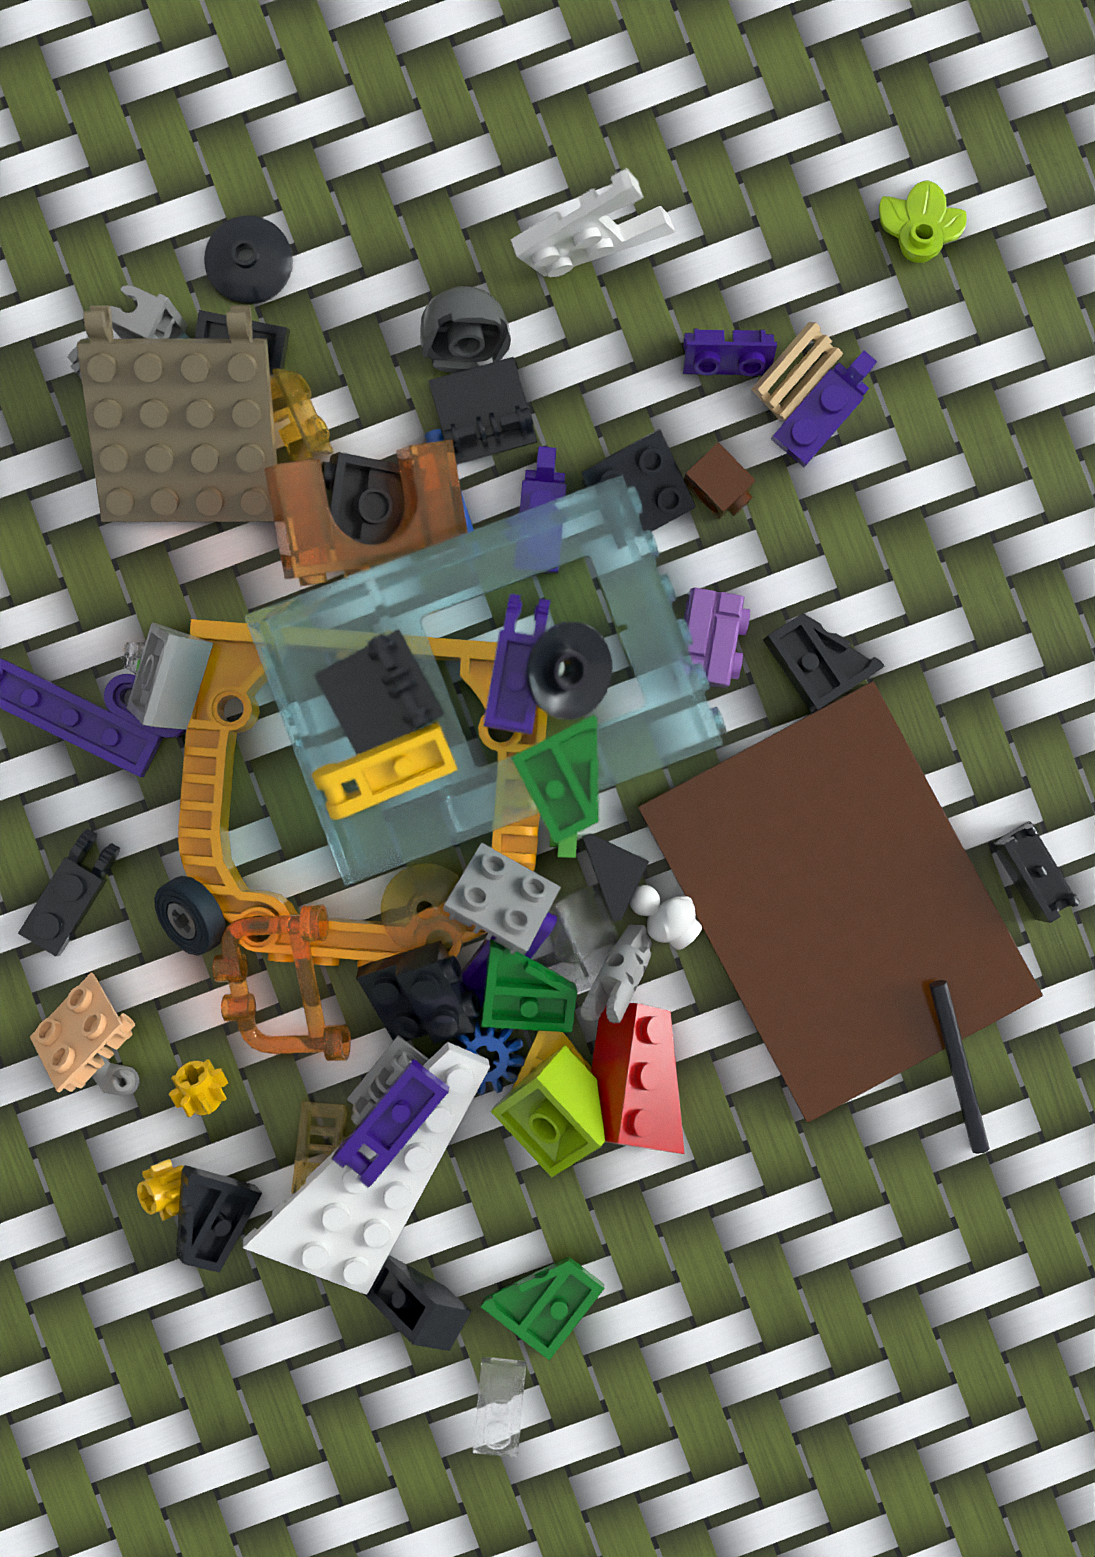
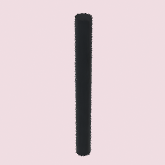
M946 980L934 981L929 984L971 1150L975 1154L985 1153L990 1147Z

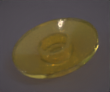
M432 863L416 864L403 869L395 875L387 885L381 901L382 922L392 940L407 951L440 940L446 950L454 946L463 937L468 926L456 919H453V921L449 919L451 914L444 911L443 907L460 877L450 869ZM428 901L433 905L434 913L430 918L425 919L418 915L417 905L420 902Z

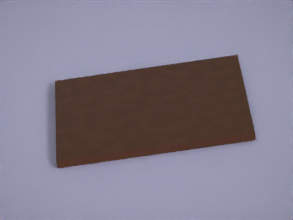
M874 681L637 807L685 896L692 899L697 920L702 925L704 933L807 1123L945 1049L929 988L930 983L938 980L947 981L962 1040L1043 996Z

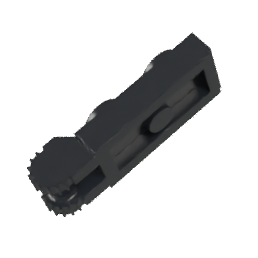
M88 828L77 839L69 852V856L63 859L18 934L55 957L63 953L108 880L105 877L121 849L113 843L109 844L100 853L93 870L81 864L89 850L93 847L97 834Z

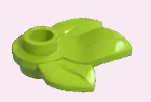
M929 180L917 183L909 192L907 200L883 196L879 204V218L883 229L899 238L902 254L908 260L915 263L927 262L938 255L943 244L957 240L962 235L967 223L966 211L959 208H946V197L943 190L936 183Z

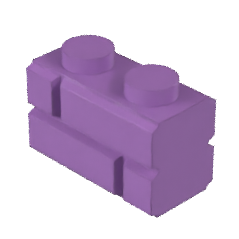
M691 588L689 590L673 679L719 688H727L730 686L731 679H739L743 653L735 652L738 635H746L750 619V609L743 608L744 596L701 588Z

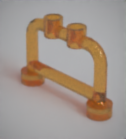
M323 904L304 905L301 908L300 915L261 916L238 919L226 927L222 935V954L215 955L212 972L216 982H228L231 994L223 996L221 1014L224 1021H237L243 1040L251 1048L259 1052L270 1054L324 1052L327 1061H346L349 1058L351 1038L348 1026L346 1024L325 1026L309 943L321 942L327 939L329 920L327 909ZM289 934L309 1035L268 1036L259 1031L255 1022L256 1000L254 995L249 993L246 979L248 962L245 954H241L239 946L242 937L249 935Z

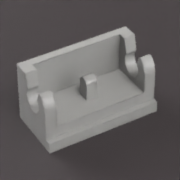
M134 286L121 287V291L128 298H135L138 303L136 310L132 313H125L120 308L110 306L112 329L121 339L182 338L188 324L167 296L159 293L158 297Z

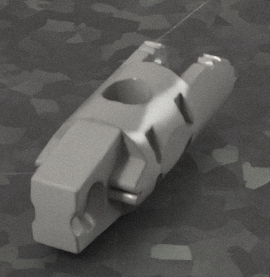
M629 924L618 942L611 947L582 1005L581 1017L585 1020H598L607 1004V1019L614 1023L621 1022L651 957L650 948L652 942L644 925Z

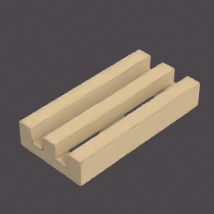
M816 322L807 323L751 388L779 420L786 421L843 355L838 347H833L830 344L832 340L827 335H822L820 332L821 327ZM812 340L815 343L814 346L791 369L783 382L770 395L768 390ZM823 353L822 357L816 362V364L810 369V371L804 376V378L797 384V386L779 405L781 400L787 395V393L793 388V386L799 381V379L805 374V372Z

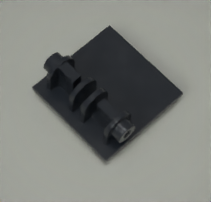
M514 357L428 380L453 466L537 443L531 411L526 403Z
M657 429L581 471L584 478L582 483L587 493L593 496L619 550L696 508L661 429Z
M399 629L387 636L380 634L367 642L368 646L314 674L356 755L409 734L445 715Z

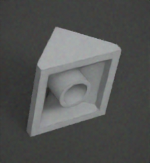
M152 622L126 708L143 725L187 730L213 643Z

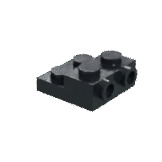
M342 452L330 455L329 462H322L318 474V488L325 489L323 507L316 506L312 517V533L319 534L317 544L358 552L367 551L405 559L412 558L425 469Z
M441 940L358 967L356 979L393 1041L398 1035L405 1041H409L429 1034L435 1044L476 1030L477 1017L481 1015L479 999L473 990L468 991L462 980V970L457 958L454 955L449 956Z

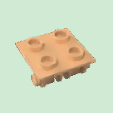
M90 973L78 986L71 990L68 997L59 1007L39 1024L36 1031L30 1036V1039L56 1091L60 1093L65 1088L73 1092L76 1087L83 1088L86 1082L98 1070L97 1068L100 1069L104 1066V1061L99 1054L110 1059L114 1055L110 1047L117 1050L133 1035L131 1029L135 1026V1023L124 1013L118 1017L96 976Z

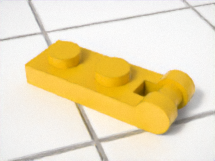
M435 722L339 763H329L319 767L312 773L311 777L316 788L324 791L327 798L325 803L326 810L330 818L336 820L457 771L458 768L438 722ZM355 778L359 789L351 793L345 792L342 783Z

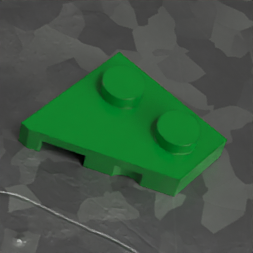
M595 714L511 757L555 844L599 822L598 720Z
M490 939L481 1013L482 1027L572 1033L577 999L576 984L517 951L514 955L509 953V949Z
M568 1256L485 1296L481 1302V1308L550 1361L602 1293L604 1283Z

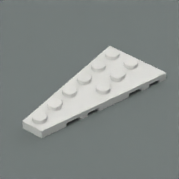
M447 1042L423 1067L448 1085L449 1093L377 1180L367 1188L357 1180L358 1174L347 1165L341 1168L331 1160L335 1153L334 1151L306 1178V1183L288 1201L284 1199L272 1211V1216L258 1230L254 1228L243 1238V1248L367 1295L490 1068L489 1060ZM365 1144L359 1149L369 1159L376 1155Z

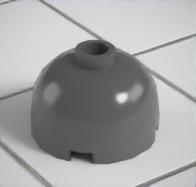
M457 286L447 289L431 299L421 316L420 342L422 354L425 359L426 357L431 358L433 367L440 371L456 373L480 366L476 362L487 361L491 357L493 362L501 360L510 348L511 335L505 313L500 303L483 289L470 286Z

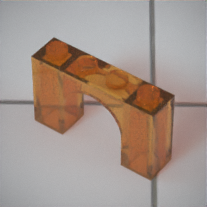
M445 440L409 445L396 450L404 492V514L394 534L378 545L359 543L349 538L338 528L329 510L320 458L274 464L265 468L284 578H299L300 586L328 582L326 576L328 572L343 570L344 579L372 575L370 565L387 563L388 572L414 568L413 558L429 556L431 564L457 560L456 551L471 549L453 441Z

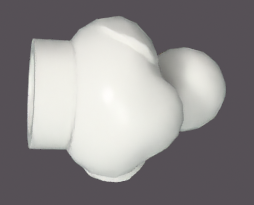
M641 885L636 888L630 901V907L635 914L648 916L647 933L657 942H669L676 950L685 948L695 940L702 929V925L695 919V906L690 897L676 896L660 904V896L653 887Z

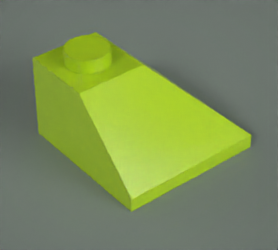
M566 1045L541 1062L490 1111L551 1178L597 1150L605 1142L597 1079Z

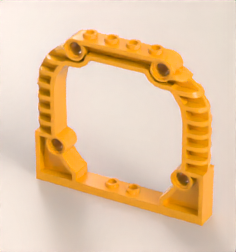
M191 619L190 635L212 642L213 645L187 727L188 729L186 730L178 824L179 852L187 877H192L203 884L214 896L221 908L224 920L235 925V935L240 945L250 951L268 953V961L295 962V955L313 956L312 964L338 966L340 958L358 960L357 967L428 945V937L433 930L442 929L450 934L453 944L452 948L447 952L449 956L454 955L455 957L460 953L463 943L488 933L480 928L476 934L473 932L476 927L474 924L468 927L456 919H453V921L449 919L451 914L443 910L445 904L429 906L417 913L409 924L298 915L293 904L281 894L248 888L232 861L228 828L236 738L238 733L246 732L258 721L260 710L254 696L274 674L286 666L287 649L337 652L336 659L342 660L368 646L367 642L381 633ZM403 635L414 658L460 662V678L473 690L486 710L497 642ZM232 698H239L243 703V714L238 720L229 722L224 715L225 704ZM536 706L532 735L514 732L510 740L499 743L491 739L489 728L484 727L485 714L481 717L478 726L479 736L483 744L490 750L498 752L492 849L533 872L537 856L540 813L511 757L546 739L547 714L538 706ZM258 915L268 919L271 924L272 930L268 939L262 940L257 938L251 930L252 920Z

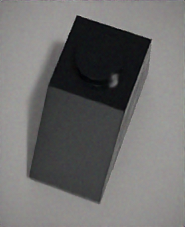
M388 1255L368 1294H364L413 1345L450 1351L471 1313V1310L446 1286Z

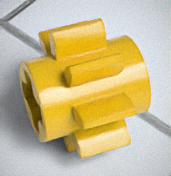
M209 1059L204 1062H188L179 1068L176 1075L171 1077L176 1089H173L169 1096L176 1108H183L187 1117L191 1118L194 1114L209 1115L220 1106L222 1101L227 1099L222 1087L228 1084V1080L222 1069H215Z
M167 1159L150 1166V1169L142 1172L145 1180L138 1184L137 1195L142 1208L148 1214L152 1215L159 1212L163 1221L179 1214L181 1171L184 1166L179 1165L173 1168L171 1160Z

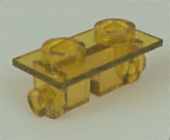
M277 368L272 370L275 376L270 378L274 423H280L289 417L291 423L278 430L290 459H295L298 465H304L314 459L312 453H333L334 451L328 440L330 437L329 429L314 409L310 400L312 396L311 389L306 380L298 372Z

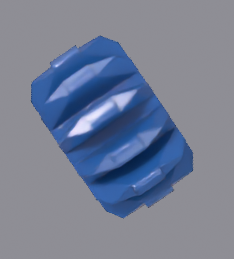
M478 1019L473 1036L469 1033L458 1036V1040L464 1045H455L477 1055L480 1053L481 1046L486 1045L489 1052L497 1050L499 1055L494 1056L493 1065H490L486 1076L477 1090V1094L483 1095L485 1093L486 1082L491 1081L495 1092L500 1093L503 1091V1082L500 1076H503L509 1082L515 1083L518 1075L509 1066H524L525 1058L512 1053L523 1047V1041L521 1038L506 1041L513 1029L503 1028L500 1033L495 1032V1028L487 1027V1030H482Z

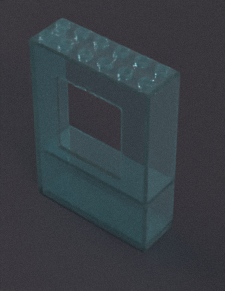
M622 475L244 616L345 886L539 814L511 757L482 768L474 764L422 625L423 618L432 613L577 559L588 557L593 562L616 626L619 627L626 624L628 630L620 633V637L645 700L642 708L598 724V791L723 744L720 735L726 733V727L717 706L710 708L704 694L705 690L710 688L706 673L700 662L693 664L688 646L692 645L693 641L684 618L676 620L672 609V602L676 600L672 583L667 574L659 575L655 560L656 557H659V550L650 529L643 532L639 522V513L643 512L641 501L634 486L626 488ZM399 629L445 714L423 727L435 722L439 723L458 770L347 817L336 820L331 819L325 807L326 795L323 790L316 788L311 775L319 767L329 763H339L356 756L314 674L368 646L367 642L380 634L387 636ZM355 778L342 783L345 792L351 793L359 789Z

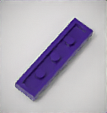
M0 658L1 709L139 777L145 776L164 737L155 735L83 697Z

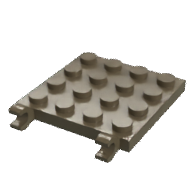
M231 305V311L226 312L227 328L231 339H114L110 306H90V311L84 312V325L89 339H80L77 342L101 522L280 521L282 514L267 339H253L250 305Z

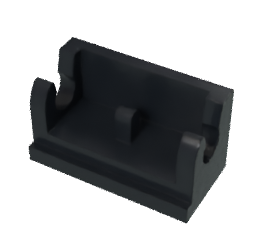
M1028 821L990 844L1034 919L1051 923L1061 917L1059 914L1060 910L1069 906L1076 907L1081 902L1077 895L1072 892L1038 834L1037 827L1031 821Z

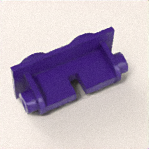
M694 328L693 333H684L685 358L683 374H700L705 376L713 374L764 375L774 362L777 342H774L773 334H766L765 329H760L759 331L733 330L732 342H725L724 330H699Z

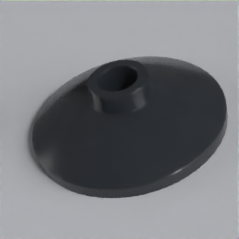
M240 216L226 221L211 235L205 249L204 265L210 282L222 296L239 304L251 305L270 300L285 287L292 272L293 255L286 236L275 224L257 216ZM246 248L253 250V255L249 260L242 261L238 259L241 250Z
M563 622L547 629L535 642L527 662L526 679L532 699L546 714L559 719H577L593 711L605 697L612 678V657L605 639L593 627L579 622ZM563 662L564 672L559 676V668Z

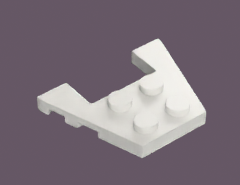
M624 169L611 177L614 187L599 196L595 189H591L578 197L581 204L580 208L565 217H561L560 212H554L512 238L511 242L516 256L543 276L557 277L569 272L574 266L670 235L675 230L670 215L661 206L618 225L607 216L616 210L643 199L638 181L627 169Z

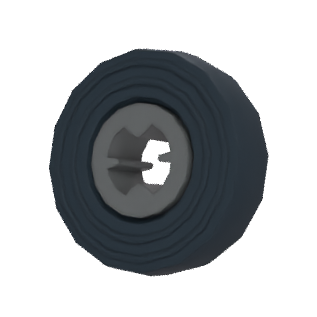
M179 876L165 883L157 890L154 903L158 920L167 936L177 947L188 954L199 956L211 951L222 942L226 934L225 920L214 896L203 884L192 877Z

